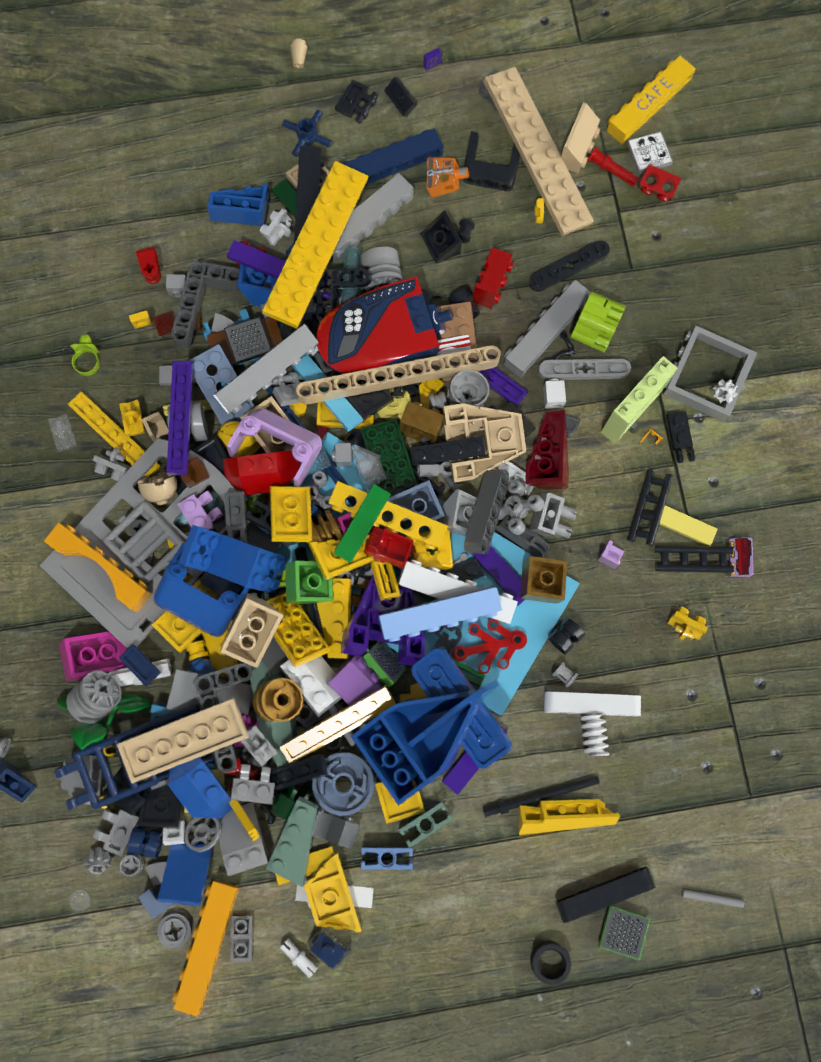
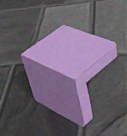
M609 540L597 561L615 569L619 566L624 551L613 546V541Z

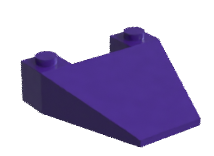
M372 575L342 634L341 653L361 656L368 649V640L370 639L399 645V664L413 666L425 656L426 642L423 631H420L418 636L408 637L407 634L400 636L401 639L398 641L389 642L388 639H383L378 619L380 614L416 605L412 589L398 585L401 595L399 598L380 601L374 575ZM389 580V582H388V583H389V587H390L391 593H393V590H392V587H391V583H390V580Z

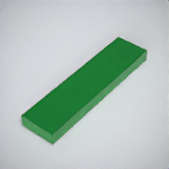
M375 484L372 486L333 554L349 563L353 561L391 495L389 492Z

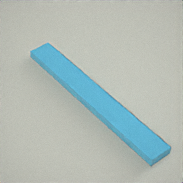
M278 321L277 325L282 337L281 330L283 325ZM306 353L300 357L302 361L293 367L305 382L327 378ZM322 387L320 389L321 392H327L329 390V388ZM345 397L323 401L325 406L348 432L363 422V418Z

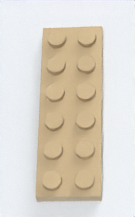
M235 698L121 742L117 746L132 784L246 739L249 735Z

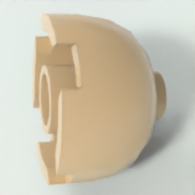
M166 472L158 473V476L151 478L146 476L137 481L141 496L149 502H156L157 505L168 503V499L172 498L177 490L176 476L168 475Z

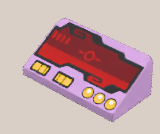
M752 537L729 539V546H733V554H729L730 565L734 566V572L730 573V577H751L753 575Z

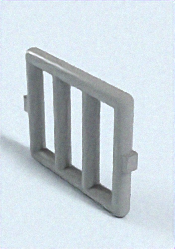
M145 501L141 502L127 517L123 516L119 520V524L103 539L105 545L145 584H148L162 569L166 570L182 543H185ZM145 511L151 519L119 548L113 540ZM157 524L164 532L132 561L126 553ZM170 537L176 546L145 575L138 567Z

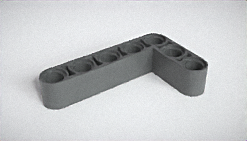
M193 262L190 265L172 329V337L178 349L184 350L191 345L206 287L228 291L240 290L237 287L238 268L205 262Z
M240 663L196 677L193 681V690L199 710L206 709L204 701L208 698L212 699L213 706L220 704L216 690L249 680L253 674L251 666L246 663ZM240 667L246 669V676L244 678L238 676L237 671ZM220 673H225L227 676L225 684H221L218 681ZM202 678L208 682V687L205 690H201L198 686ZM232 744L211 752L215 766L219 771L230 773L236 768L237 763ZM228 757L230 759V766L223 769L221 761Z

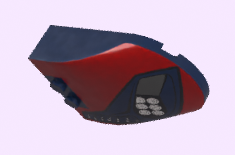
M417 276L376 288L335 307L324 316L317 331V341L319 342L317 348L322 360L331 370L333 369L341 374L437 356L439 350V343Z

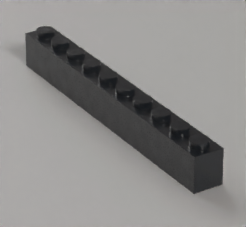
M300 146L293 246L322 189L320 183H323L324 172H320L321 167H324L325 156H321L322 148ZM317 289L313 297H317ZM313 297L302 320L311 321L312 314H316L317 303L313 302Z

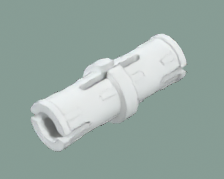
M289 938L279 948L292 960V964L294 966L297 965L308 978L313 973L307 967L314 973L318 969L305 956L306 953L300 951Z

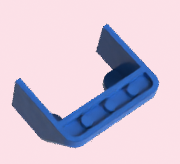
M182 543L168 564L155 590L154 602L160 608L213 637H220L229 627L246 593H249L251 588L245 587L241 595L232 591H226L216 600L183 582L187 570L185 566L178 564L185 543Z

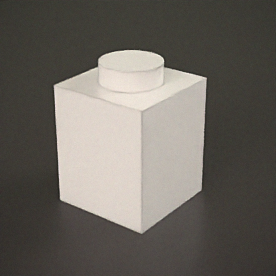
M550 379L546 381L543 387L545 409L563 408L566 403L564 380Z

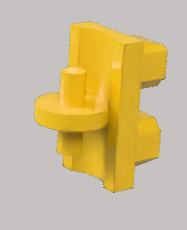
M139 400L120 403L125 436H136L145 433L144 424L141 420L143 418Z
M681 606L669 618L667 624L675 627L674 630L680 633L678 639L683 641L685 637L699 640L708 629L705 626L706 619L701 616H696L694 619L689 618V610Z

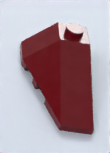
M547 411L539 430L540 434L537 442L532 448L533 453L526 464L525 484L549 490L568 489L569 464L566 411Z

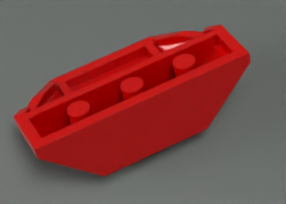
M292 450L223 459L226 479L240 492L244 491L245 495L269 493L270 486L287 487L301 467V462L293 457Z

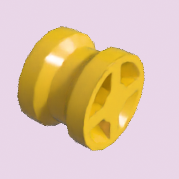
M204 640L193 642L186 648V651L190 654V662L209 656L204 648Z

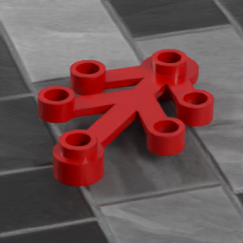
M491 619L487 624L488 629L492 632L496 631L506 638L498 640L481 630L478 624H471L468 629L469 634L477 636L487 643L468 648L456 646L452 652V658L458 662H463L467 656L489 651L485 660L478 666V671L481 674H487L500 648L508 647L504 656L497 661L498 668L505 670L509 667V661L515 650L525 647L527 643L526 635L520 630L511 632L501 626L498 620ZM495 622L497 628L492 629L490 623ZM471 627H477L478 632L472 633ZM514 637H520L521 642L515 643ZM458 650L464 652L462 657L457 656L456 652ZM501 660L506 661V667L500 666ZM481 665H486L488 670L486 672L481 671Z

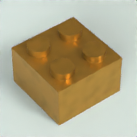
M408 402L400 420L401 434L419 442H423L421 438H424L426 435L430 444H435L443 427L444 415L436 409L424 408L418 402Z
M534 556L526 558L523 561L520 599L554 604L564 601L567 561Z

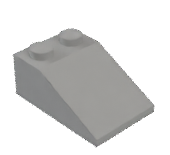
M254 802L241 805L259 834V838L255 841H252L233 809L221 819L217 818L221 825L219 842L228 876L267 864L270 861Z

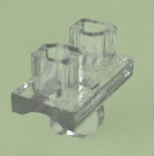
M67 414L48 419L58 452L77 446Z

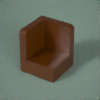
M197 456L188 460V475H180L184 484L189 488L210 478L203 462Z

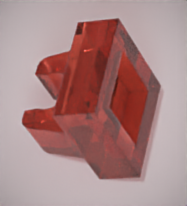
M170 312L152 318L160 337L172 333L174 321Z

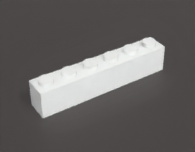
M412 559L410 563H405L397 582L398 585L440 600L481 590V588L476 587V582L467 579L465 582L459 581V576L447 573V576L439 573V569L431 566L428 569L421 567L422 563ZM506 593L499 595L502 611L497 612V616L490 618L510 624L518 603L512 600L514 596Z

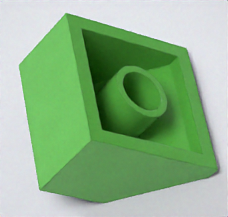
M294 561L285 564L287 604L333 602L332 578L325 580L317 562Z

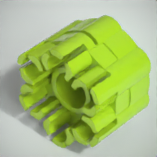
M592 291L574 328L571 339L605 353L626 306Z

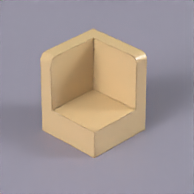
M159 412L141 419L153 442L158 438L162 439L169 435V429Z

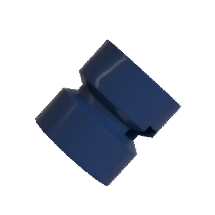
M135 826L129 837L127 853L138 856L144 853L145 857L157 859L163 844V832L155 830L147 832V829Z

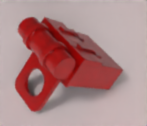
M387 526L384 530L373 527L365 544L364 554L373 556V559L382 563L387 562L403 569L414 540L387 530Z

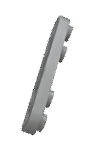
M625 359L546 360L540 364L538 373L544 380L623 379L629 375L631 365ZM583 366H586V369L590 370H588L587 373H584L583 370L579 369H582Z

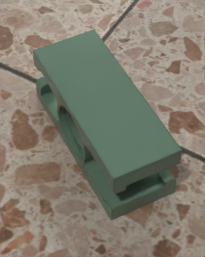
M439 802L399 829L402 836L405 835V830L416 826L420 832V835L411 842L409 839L406 840L409 848L453 820L446 813L445 816L447 818L438 823L434 822L431 814L439 808L442 810L446 809L442 802ZM422 819H429L431 821L430 829L422 830L420 828Z

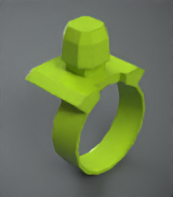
M81 335L79 344L71 345L75 351L72 358V366L76 370V359L84 352L94 354L97 362L92 370L88 372L76 370L80 375L90 376L99 369L100 361L97 354L100 352L91 343L89 335Z

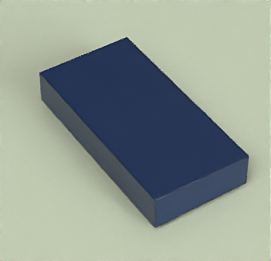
M132 644L119 657L146 687L161 674V671L135 644Z

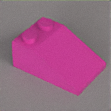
M110 632L66 638L59 643L66 683L82 680L92 671L109 673L110 671L128 668L119 659L127 648Z

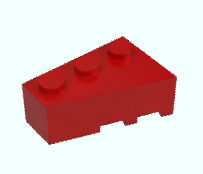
M492 247L485 262V267L480 273L479 282L475 284L473 302L489 309H493L494 304L499 303L501 298L499 291L501 288H505L508 280L505 276L507 272L511 273L514 262H511L512 254Z

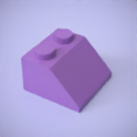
M353 655L340 666L328 684L350 706L377 691L383 683L379 680L378 674L373 668L366 664L362 655Z

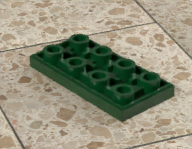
M397 419L361 428V435L377 486L391 494L390 497L417 486Z

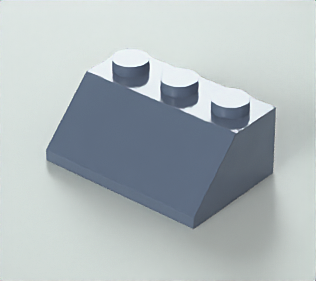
M430 481L394 495L387 500L432 520L445 516ZM386 511L382 515V519L385 522H391L394 517L390 511ZM403 519L400 522V526L402 529L408 530L411 528L412 522L409 519Z

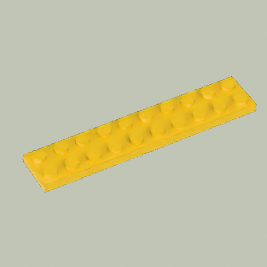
M337 161L334 162L262 310V314L298 329L366 185L368 175Z

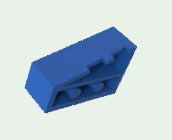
M268 183L262 184V187L251 188V186H247L245 189L237 191L227 189L210 192L207 206L210 221L263 226L269 202Z

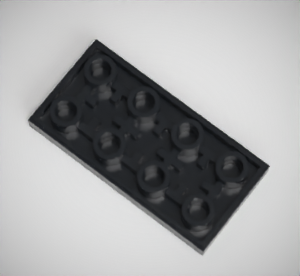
M251 522L247 526L248 544L277 553L282 547L279 542H271V536L256 524ZM206 572L199 579L201 583L219 597L226 591H232L239 595L245 588V586Z

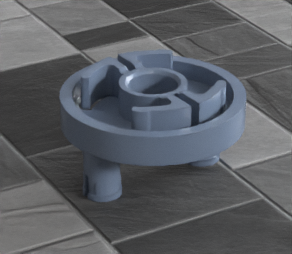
M337 753L327 757L325 761L328 775L313 780V792L317 802L323 809L334 815L346 816L357 813L367 805L373 794L374 777L370 767L363 759L351 753ZM340 776H347L351 780V788L347 792H340L335 786L336 780Z

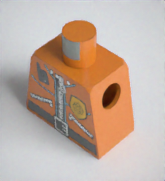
M427 158V190L432 198L457 191L459 189V179L469 178L468 168H459L455 158Z

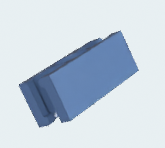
M413 847L361 848L362 855H365V852L379 854L378 863L365 864V861H361V869L413 870V860H409V864L396 863V853L409 852V856H413ZM385 852L393 855V860L389 864H385L381 860V856Z

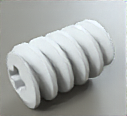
M588 715L580 718L581 721L586 722L581 728L587 730L582 736L588 738V740L583 742V745L589 746V748L583 750L584 753L590 754L588 757L610 755L609 752L603 751V749L609 747V744L603 743L604 740L608 739V736L602 735L603 732L607 731V728L601 727V724L606 723V720L600 719L603 715Z

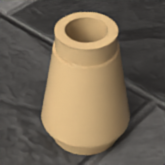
M294 39L290 45L293 66L295 68H303L307 45L302 39Z

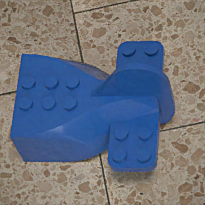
M444 648L432 650L412 667V674L427 695L426 697L410 698L389 707L351 736L398 806L447 771L453 764L460 745L463 746L474 763L481 769L489 767L512 748L511 740L483 703V698L500 685L496 680L480 690H475ZM413 779H414L415 783L417 784V787H416L415 789H414V786H413V783H412V780H413Z

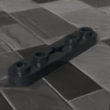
M597 241L534 273L530 278L529 286L535 292L544 291L604 260L610 252V247L604 241ZM567 263H568L569 265L574 264L573 267H572V269H570V268H565L566 265H567Z

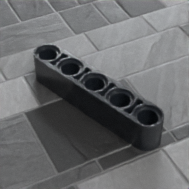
M646 866L559 899L555 903L562 922L567 923L650 891L656 886L649 868Z

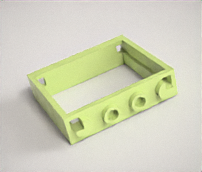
M663 356L613 411L601 433L612 443L616 444L663 391L678 368Z

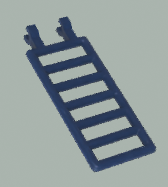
M198 704L191 705L86 746L83 750L78 749L74 751L73 758L75 762L54 770L56 779L78 770L86 793L66 800L67 802L65 803L68 810L89 801L93 809H98L167 780L170 771L160 775L155 774L150 776L148 780L140 783L137 781L131 784L117 744L134 736H139L144 732L162 727V725L182 719L190 714L200 712ZM114 744L130 787L120 791L117 789L103 751L104 748ZM95 752L110 795L101 799L97 798L83 760V756ZM212 753L202 757L206 764L214 762Z

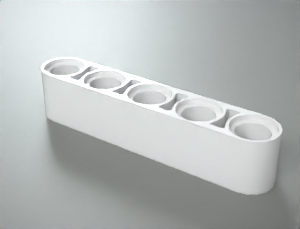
M544 692V712L641 716V696Z

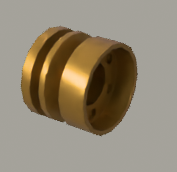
M329 510L324 512L327 518L326 521L323 520L320 514L317 515L319 524L315 525L311 520L312 542L320 543L334 539L336 541L343 538L341 527Z

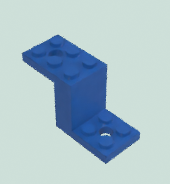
M192 524L178 564L209 572L248 588L275 594L280 585V578L285 570L288 557Z

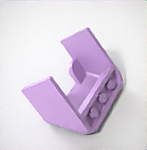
M259 408L243 418L227 444L229 455L234 458L246 435L253 436L259 430H262L294 446L292 450L293 457L302 463L294 477L295 487H301L322 449L320 436L263 408Z

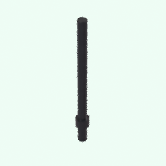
M595 776L507 803L506 801L499 802L496 806L483 809L485 817L499 813L503 815L509 813V810L519 808L522 805L526 806L600 784L599 778Z

